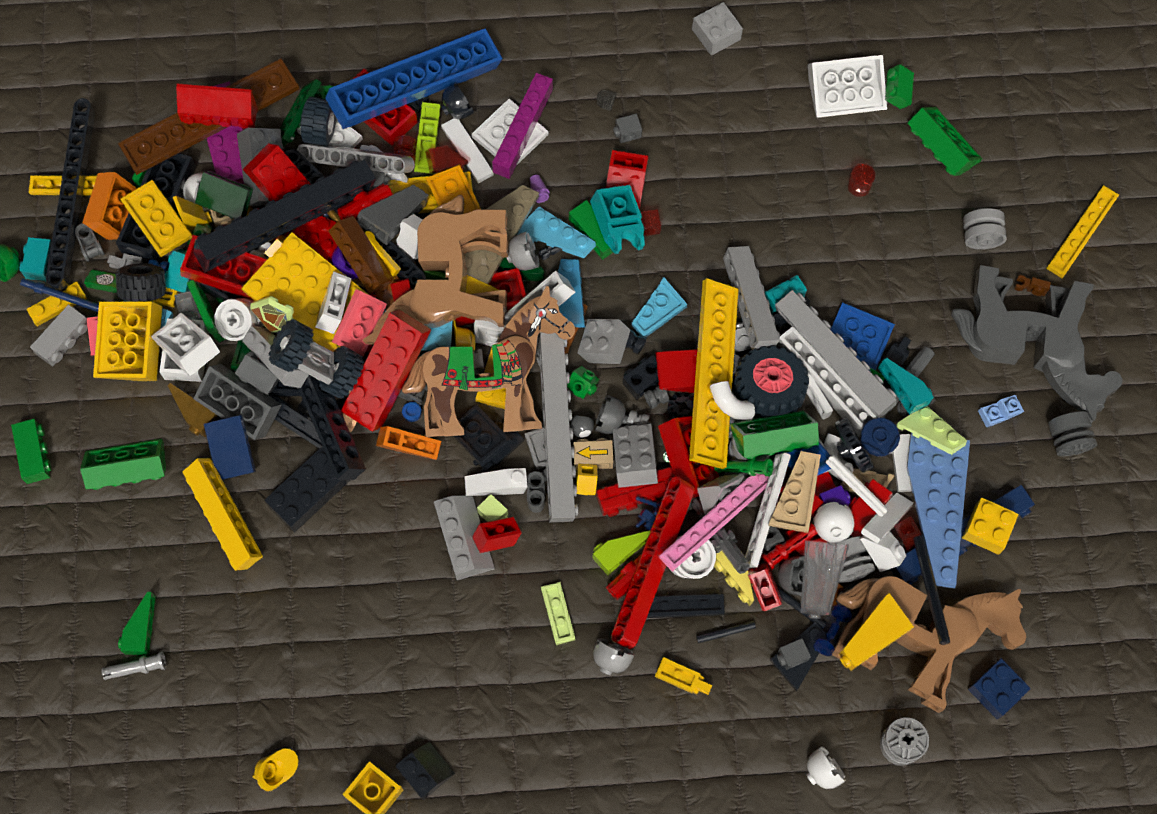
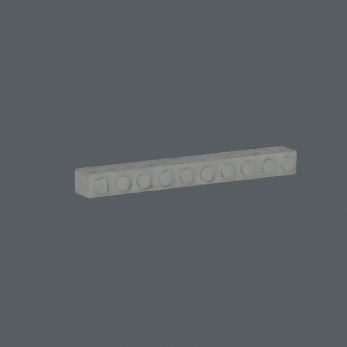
M539 333L538 344L549 522H573L575 516H578V505L574 504V496H577V487L573 485V477L576 475L575 466H572L571 458H574V447H571L570 440L573 439V429L569 428V421L572 420V411L568 409L571 394L570 390L567 391L569 372H566L565 365H568V354L564 352V347H567V340L559 338L556 333Z

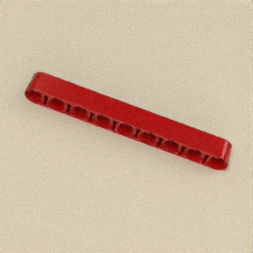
M678 476L673 477L668 484L612 631V641L628 649L634 648L639 640L665 571L666 564L659 556L676 541L694 494V485Z

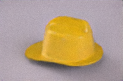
M453 320L452 327L456 347H473V351H475L476 339L473 332L466 328L457 327L455 320Z
M283 748L278 750L271 756L260 759L256 763L252 776L258 781L261 789L272 791L294 775L298 767V757L291 749Z

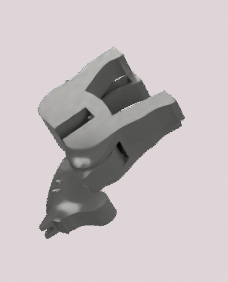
M980 265L975 276L973 294L976 307V321L970 310L957 308L951 311V316L957 324L962 338L969 345L972 354L985 362L1015 365L1025 351V341L1036 340L1033 368L1044 373L1052 388L1069 405L1081 412H1088L1092 424L1096 419V413L1102 411L1105 407L1106 398L1115 393L1122 385V377L1116 371H1109L1104 376L1088 375L1085 370L1084 345L1078 331V323L1085 309L1086 298L1093 290V284L1074 281L1070 288L1050 285V289L1045 295L1047 314L1031 311H1007L1003 304V299L1012 286L1013 279L998 277L999 268Z

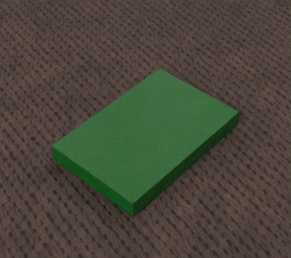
M195 281L187 282L207 331L218 343L224 341L225 338L221 336L215 326V314L205 292Z

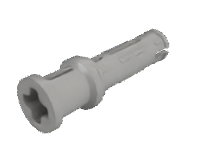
M161 651L153 656L146 657L143 655L139 660L102 667V675H105L103 679L107 680L137 672L147 674L151 670L160 668L165 670L166 659Z

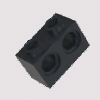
M653 355L649 358L645 357L638 363L639 366L635 369L627 370L623 375L622 384L636 400L641 398L645 391L651 390L659 384L657 361ZM652 368L656 372L651 374L648 373L646 370ZM638 379L641 383L635 385L631 381Z

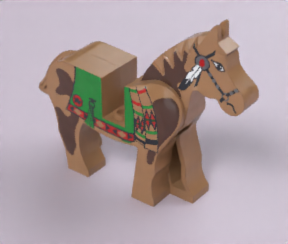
M549 286L545 287L541 296L529 301L510 319L500 336L499 342L492 345L494 377H491L490 373L479 374V378H475L473 347H439L424 353L417 359L407 381L402 387V392L404 394L422 392L427 383L428 391L424 405L426 437L465 434L464 427L459 422L455 412V398L458 390L491 391L505 388L503 432L542 429V422L535 414L533 399L526 382L529 371L535 362L537 336L539 333H556L559 338L569 340L575 333L574 324L560 313L557 304L558 300L550 297Z

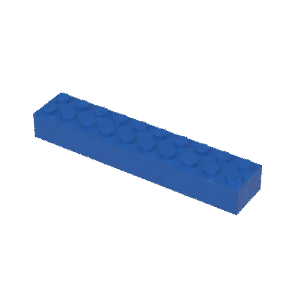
M482 29L331 87L325 98L344 130L444 90L455 82L459 84L494 70L502 61V57L486 29Z

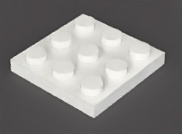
M508 99L472 133V138L492 155L496 156L519 107ZM538 122L517 164L548 136V131Z

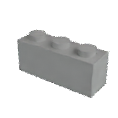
M67 305L30 348L37 356L53 367L55 363H58L63 358V354L74 346L78 337L88 330L86 317L70 305Z

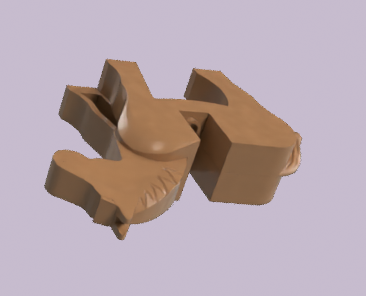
M458 195L451 201L437 207L419 224L417 231L418 261L424 271H446V279L448 280H417L413 290L398 298L384 312L377 322L373 333L365 337L363 342L374 345L389 313L399 309L428 328L440 327L461 316L477 321H489L498 327H505V313H507L506 290L467 294V267L464 254L475 250H487L501 257H508L509 238L507 235L506 210H474L464 214V198Z
M888 576L881 579L874 578L861 581L852 589L837 597V601L849 609L860 608L855 618L844 627L831 655L840 659L839 653L880 601L890 593L914 626L913 629L895 642L915 653L928 657L927 662L908 690L922 698L921 704L940 713L945 710L947 705L945 697L946 688L950 682L954 658L972 647L986 628L995 635L1001 636L1003 645L1010 650L1024 644L1026 633L1019 618L1023 606L1018 600L1021 589H1017L1010 594L991 592L974 595L961 600L953 606L945 605L942 610L951 642L947 645H940L934 620H932L928 629L921 624H914L927 597L926 594L897 577ZM877 654L861 665L872 670L878 662Z

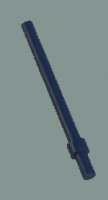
M24 278L20 282L21 286L33 289L35 293L41 295L44 293L97 312L99 310V304L47 287L44 283H35Z

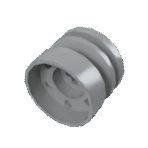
M861 537L849 538L825 549L824 552L828 563L839 564L831 570L833 574H838L834 577L836 583L853 582L875 570L874 564H868L872 561L870 556L861 557L862 554L867 552L860 540Z
M913 718L895 720L883 730L880 737L882 754L889 762L895 765L905 766L915 762L926 753L929 746V736L926 728ZM906 737V739H910V742L907 744L905 741H902V738Z

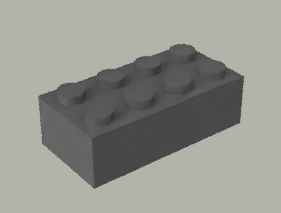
M247 128L237 133L242 169L268 143L278 145L283 151L280 129ZM242 170L244 185L253 188L249 206H265L270 201Z
M222 364L209 366L193 398L222 419L242 415L246 433L254 440L267 435L282 405L269 395L258 392L250 383L241 381L239 376Z

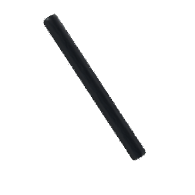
M914 536L913 541L939 644L947 645L951 641L924 536Z

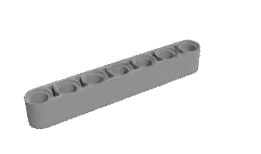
M311 143L302 144L297 148V151L309 162L348 167L350 163L356 160L360 162L365 159L372 171L393 174L411 172L415 166L414 160L406 155Z

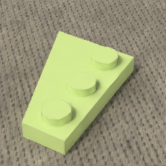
M928 406L910 414L897 424L898 429L902 431L906 429L912 432L913 436L917 438L922 437L930 441L931 445L951 455L964 447L967 442L965 438Z

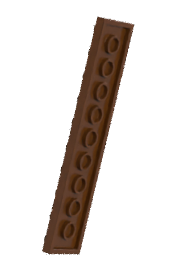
M282 59L225 87L252 90L258 108L257 112L300 90L299 85ZM175 113L118 144L134 172L138 175L227 127L213 124L207 126L201 123L186 124L181 122L178 113Z

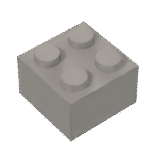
M724 2L694 17L692 26L693 32L711 56L741 40L743 30Z
M588 319L578 354L589 363L620 364L630 329L619 319Z

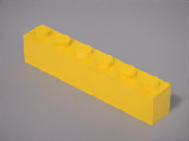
M197 458L182 471L186 482L190 485L231 566L235 571L249 569L263 555L210 458Z

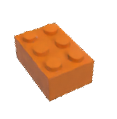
M116 172L98 173L82 223L107 240L118 239L129 213L120 199L137 188Z

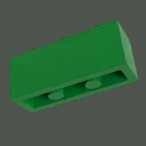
M587 200L569 212L571 224L577 231L595 241L596 246L593 250L602 260L613 253L604 241L593 208Z
M35 419L12 424L21 479L26 484L49 479V471L52 468L50 461L46 459L48 448L46 443L43 442L42 436L45 435L42 424H39Z

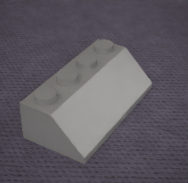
M450 496L434 501L456 580L494 570L490 552L479 553L472 538L478 525L481 524L473 496Z

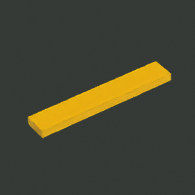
M1103 185L1046 269L1060 278L1064 277L1119 194Z

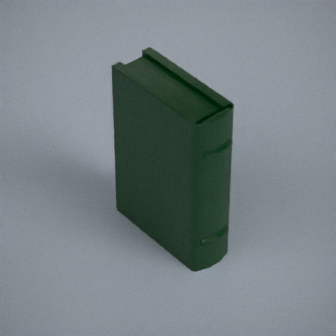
M211 171L203 172L195 203L228 216L231 219L239 216L243 218L247 215L253 188Z

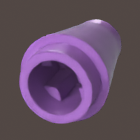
M533 175L530 177L531 189L539 192L536 202L542 203L548 200L549 190L540 176Z

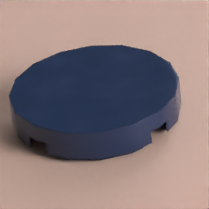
M885 418L869 420L863 426L860 439L864 449L870 454L887 456L898 447L900 434L893 422Z

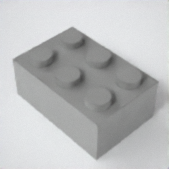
M651 424L624 426L614 429L613 438L619 488L658 484Z

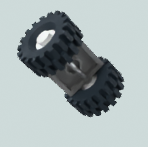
M295 319L288 320L286 325L281 327V331L277 332V337H274V343L270 347L269 361L271 364L287 372L299 369L315 377L321 382L319 386L322 390L337 398H344V395L347 396L349 394V390H353L354 384H357V379L362 374L360 371L363 370L362 364L364 360L360 354L344 346L337 348L336 352L313 342V330Z

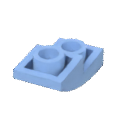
M1016 395L1001 399L995 404L982 407L978 412L987 428L1023 413L1024 410Z

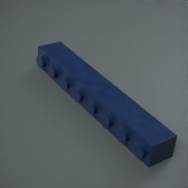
M1022 485L993 502L1019 514L1018 517L1021 516V518L1029 515L1032 512L1030 509L1035 505ZM971 515L962 520L959 556L967 552V547L973 545V547L977 546L962 539ZM916 549L906 554L907 556L900 566L890 569L895 577L900 578L909 585L916 583L919 580L918 577L922 575Z

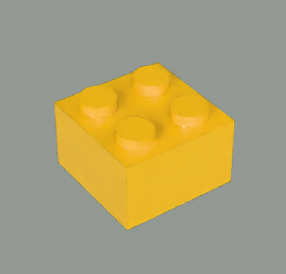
M981 498L974 507L962 539L999 555L1007 545L1019 514Z
M369 761L342 795L365 814H385L403 792V789Z

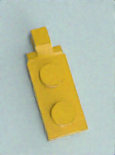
M664 657L655 675L658 679L694 694H698V691L709 695L712 685L703 682L704 677L700 673Z

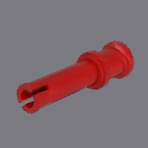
M811 523L808 533L799 532L782 545H775V548L769 553L761 555L765 563L767 562L768 567L771 570L774 569V565L783 559H788V554L818 534L815 526Z

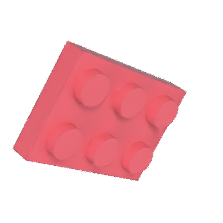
M356 289L332 342L364 356L369 344H365L363 339L373 333L387 304Z

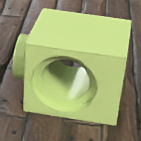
M491 494L477 507L478 514L487 522L508 518V510Z

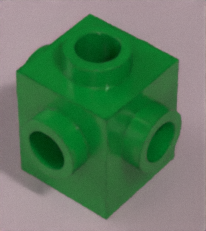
M581 366L571 374L567 388L573 391V394L577 397L584 399L596 392L599 378L592 371Z

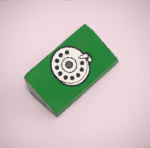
M91 270L84 281L87 288L117 293L116 274Z

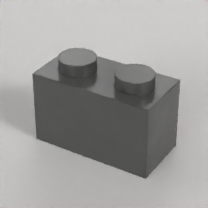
M252 351L245 355L235 372L241 381L250 383L258 392L267 395L273 391L279 381Z

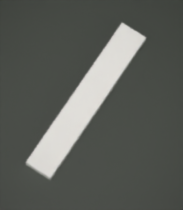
M787 453L775 455L773 473L768 479L745 555L750 568L758 567L770 527L768 524L774 513L791 455Z

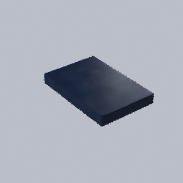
M242 415L204 424L212 461L222 480L256 472Z

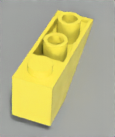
M722 551L716 553L715 569L718 572H723L726 576V582L731 588L735 587L739 592L738 597L743 603L747 602L749 606L752 605L754 597L748 571L739 574Z

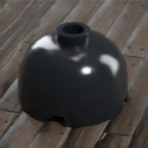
M456 82L444 90L441 108L446 116L450 114L454 119L459 120L474 114L473 109L469 106V102Z

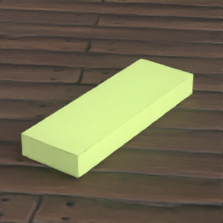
M561 583L542 586L541 591L556 645L574 641L575 636Z

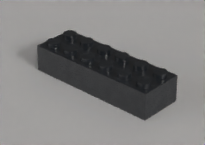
M178 153L147 169L140 187L153 180L177 213L178 210L173 197H184L183 188L185 182L193 175L196 168L192 157ZM128 213L116 241L120 252L142 257V259L148 261L150 259L157 260L159 254L130 213Z

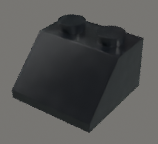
M430 742L411 752L396 765L397 769L423 801L455 775Z

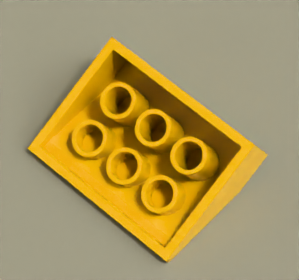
M99 302L94 378L157 381L159 345L151 336L161 329V305L154 302Z

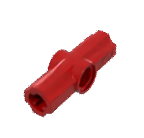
M382 184L368 193L366 191L360 192L352 202L339 208L337 213L340 220L352 216L357 219L361 210L393 194L387 184Z
M641 555L635 561L629 562L621 570V574L606 587L613 598L619 600L628 592Z

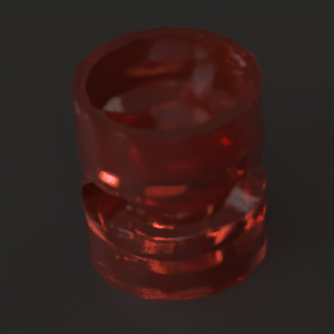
M404 135L396 137L394 139L393 154L410 156L415 164L417 140Z
M859 164L854 167L848 181V190L851 194L862 197L870 192L875 180L874 169L867 164Z

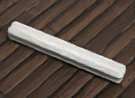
M831 455L826 460V464L879 516H883L888 511V508L834 455Z

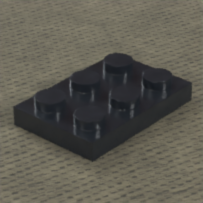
M477 404L458 418L464 427L465 434L453 437L482 467L512 444L511 439Z

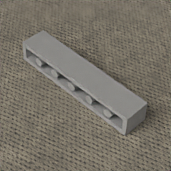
M749 246L728 247L723 260L732 287L738 288V308L751 349L758 351L763 346H766V348L776 346L780 340V335L774 324V316L771 315L769 309V301L764 294V286L760 282L759 270L756 269L754 263V255L751 253Z

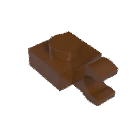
M1019 275L1016 280L1022 282L1023 285L1016 284L1014 289L1017 291L1027 289L1026 291L1031 292L1033 295L1045 296L1050 289L1051 282L1034 277L1028 279L1025 276Z

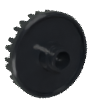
M846 417L836 421L835 426L842 439L840 444L837 445V449L843 459L853 458L862 473L874 468L869 454L861 444L859 436L855 433L850 421Z

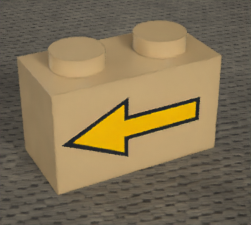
M601 438L596 441L580 439L577 442H573L575 470H577L578 464L597 465V469H613L612 441Z

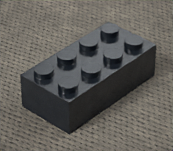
M321 447L264 501L295 533L351 480H337L325 450Z

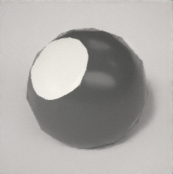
M575 415L570 422V428L573 429V434L577 437H587L594 429V422L592 418Z

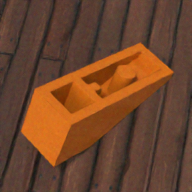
M385 426L380 427L376 446L437 460L441 441Z

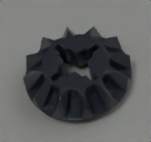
M683 392L675 394L669 399L667 406L670 417L674 419L693 416L694 398L690 394L687 395ZM686 402L687 410L683 409V411L679 413L680 406H678V404L682 405Z

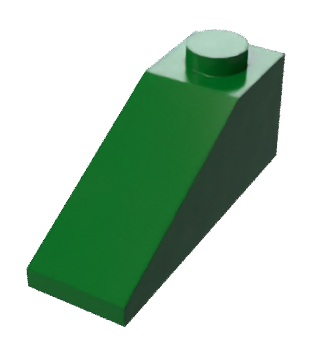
M152 592L146 593L123 629L122 636L119 637L118 647L125 655H149L156 600V596Z

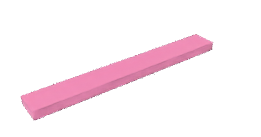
M764 474L749 476L666 549L659 558L673 572L766 489L769 477Z

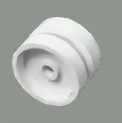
M243 297L228 299L218 306L214 316L215 326L223 338L230 341L243 340L251 325L264 326L251 310V303L254 300Z
M709 540L678 566L673 573L681 578L692 579L708 575L716 562V552L713 544Z

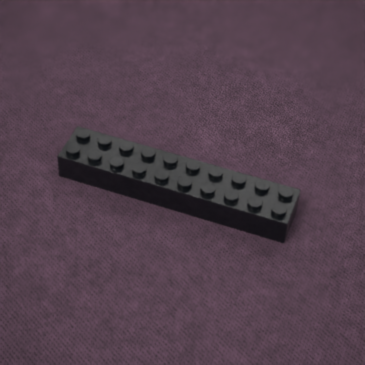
M365 159L360 162L356 160L343 170L342 168L335 170L331 176H322L312 185L306 184L295 193L289 192L285 194L279 201L272 200L265 205L266 207L260 210L256 208L243 218L239 216L233 219L229 225H220L210 234H201L195 240L193 254L206 273L353 201L360 192L366 191L368 193L371 191L376 177Z

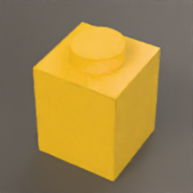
M577 465V494L595 495L598 478L597 465Z

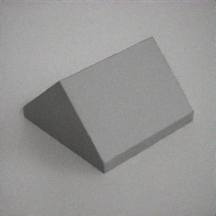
M742 473L719 476L697 488L705 515L741 484L744 478Z

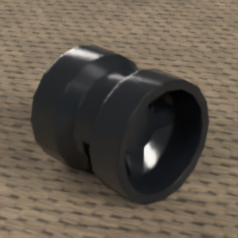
M630 330L625 348H630L633 353L639 355L647 338L637 336L634 331Z

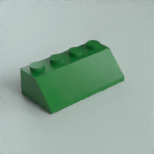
M937 107L921 108L908 122L911 127L910 130L923 140L922 144L926 148L933 151L935 159L946 166L945 170L950 175H962L983 160Z
M805 411L730 423L737 450L747 459H754L759 455L770 456L774 455L775 452L781 451L792 452L798 448L809 449L814 445H819L818 422Z
M163 439L85 451L80 468L85 488L97 490L104 486H120L123 483H138L146 479L157 480L164 477L166 461Z

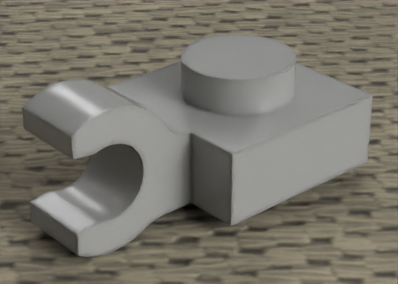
M124 254L123 258L109 255L107 263L110 264L109 267L118 269L131 264L143 263L142 257Z

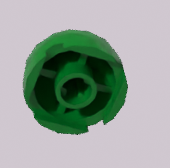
M0 244V280L7 282L19 271L20 260L17 250L4 244Z

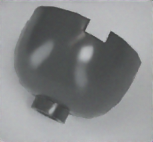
M607 394L605 399L608 401H606V404L602 403L596 420V424L599 426H596L594 430L605 434H613L614 429L626 425L628 416L625 415L626 408L621 400Z
M792 556L782 562L779 567L778 580L780 586L786 592L797 596H805L809 594L807 592L810 588H814L817 579L816 566H812L811 558Z

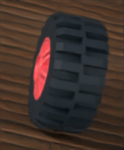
M763 346L758 351L753 349L749 351V355H744L737 366L733 383L734 395L737 399L749 401L754 405V418L756 416L764 418L797 412V409L801 408L808 390L809 377L807 376V368L803 367V361L800 358L797 359L796 354L787 352L785 348L777 349L776 346H770V348Z

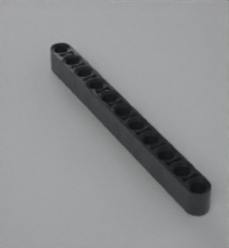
M85 98L78 99L73 107L46 274V281L51 288L62 292L67 289L69 284L76 239L75 230L78 226L95 119V111L89 100ZM69 226L67 230L62 231L64 227ZM62 244H66L65 247L60 248ZM60 261H63L60 266H57ZM61 278L58 283L54 284L56 279Z
M290 149L285 152L291 161L296 160L292 163L311 185L316 183L317 179L324 176L299 151ZM375 238L379 244H383L382 248L389 256L396 257L393 260L401 269H409L407 271L400 270L397 276L400 280L409 278L412 290L416 285L414 281L426 280L424 272L392 241L385 245Z

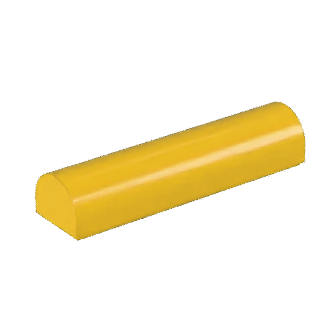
M30 176V195H59L62 176ZM85 176L83 195L92 194L97 176Z

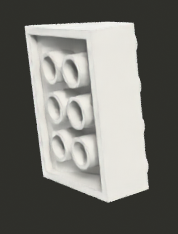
M883 55L808 64L809 84L816 118L887 109Z

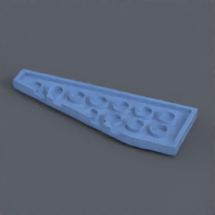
M911 432L907 473L910 478L911 490L914 495L916 511L936 586L955 588L970 440H967L964 447L951 455L931 445L930 441L922 437L917 438L913 436Z

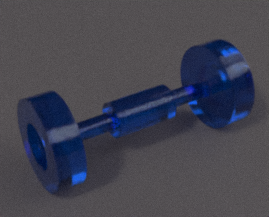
M840 605L834 606L831 612L837 620L835 623H832L827 632V639H817L814 644L815 650L825 656H831L835 650L830 640L835 637L840 627V621L849 622L852 617V613Z

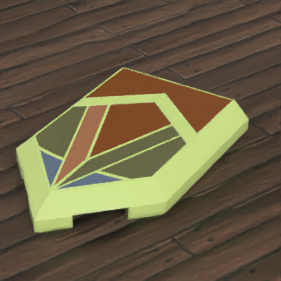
M273 296L251 303L252 312L272 333L281 331V327L286 325L288 320L294 319L292 317L294 313L293 307L288 304L284 306L278 303V299Z

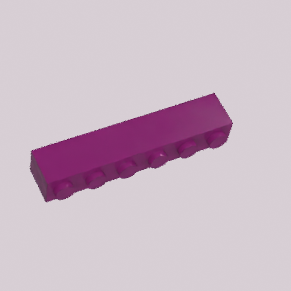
M538 73L535 74L492 162L493 173L508 179L511 178L553 91V79Z

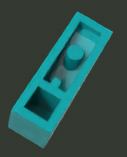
M888 358L882 361L878 369L909 415L930 404L934 396L931 389L922 380Z

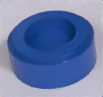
M416 402L406 403L402 408L404 419L409 422L419 420L422 415L420 405Z

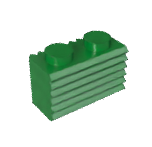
M902 65L888 69L885 100L899 109L910 106L912 104L914 72L909 71V69L904 68Z

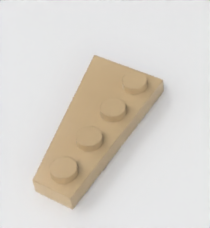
M800 452L768 526L808 533L821 455Z

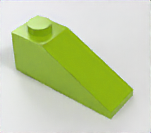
M651 530L609 540L604 545L600 543L594 548L592 558L607 575H610L646 544Z

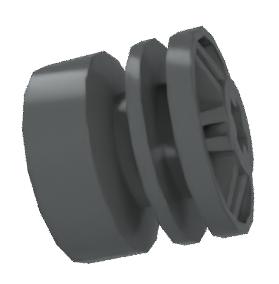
M1088 412L1068 413L1056 417L1048 423L1052 437L1058 438L1053 442L1054 446L1057 447L1055 450L1058 456L1082 454L1097 446V441L1093 438L1095 436L1094 432L1086 431L1092 426Z

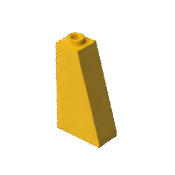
M890 593L880 601L839 653L841 663L844 667L849 668L850 671L914 628Z

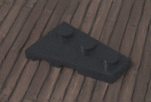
M816 622L791 642L803 639L811 656L807 662L786 670L777 659L779 653L770 659L771 663L795 691L800 687L829 638Z

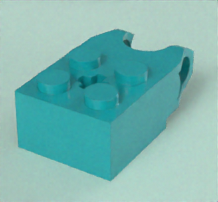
M626 185L596 190L590 203L606 244L614 254H619V251L622 249V239L629 240L637 250H642L645 246L644 226L631 186Z

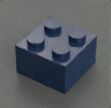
M1000 659L968 690L996 719H999L1031 688Z

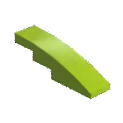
M422 102L414 172L433 174L440 104Z

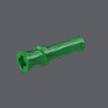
M756 459L727 461V467L724 469L714 467L716 472L748 473L750 476L764 474L768 477L772 475L774 468L771 459H766L765 461H757Z

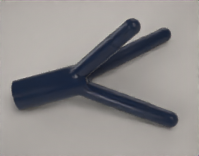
M636 497L637 501L652 505L654 509L650 512H654V515H657L662 501L656 503ZM641 519L636 524V527H640L645 521Z

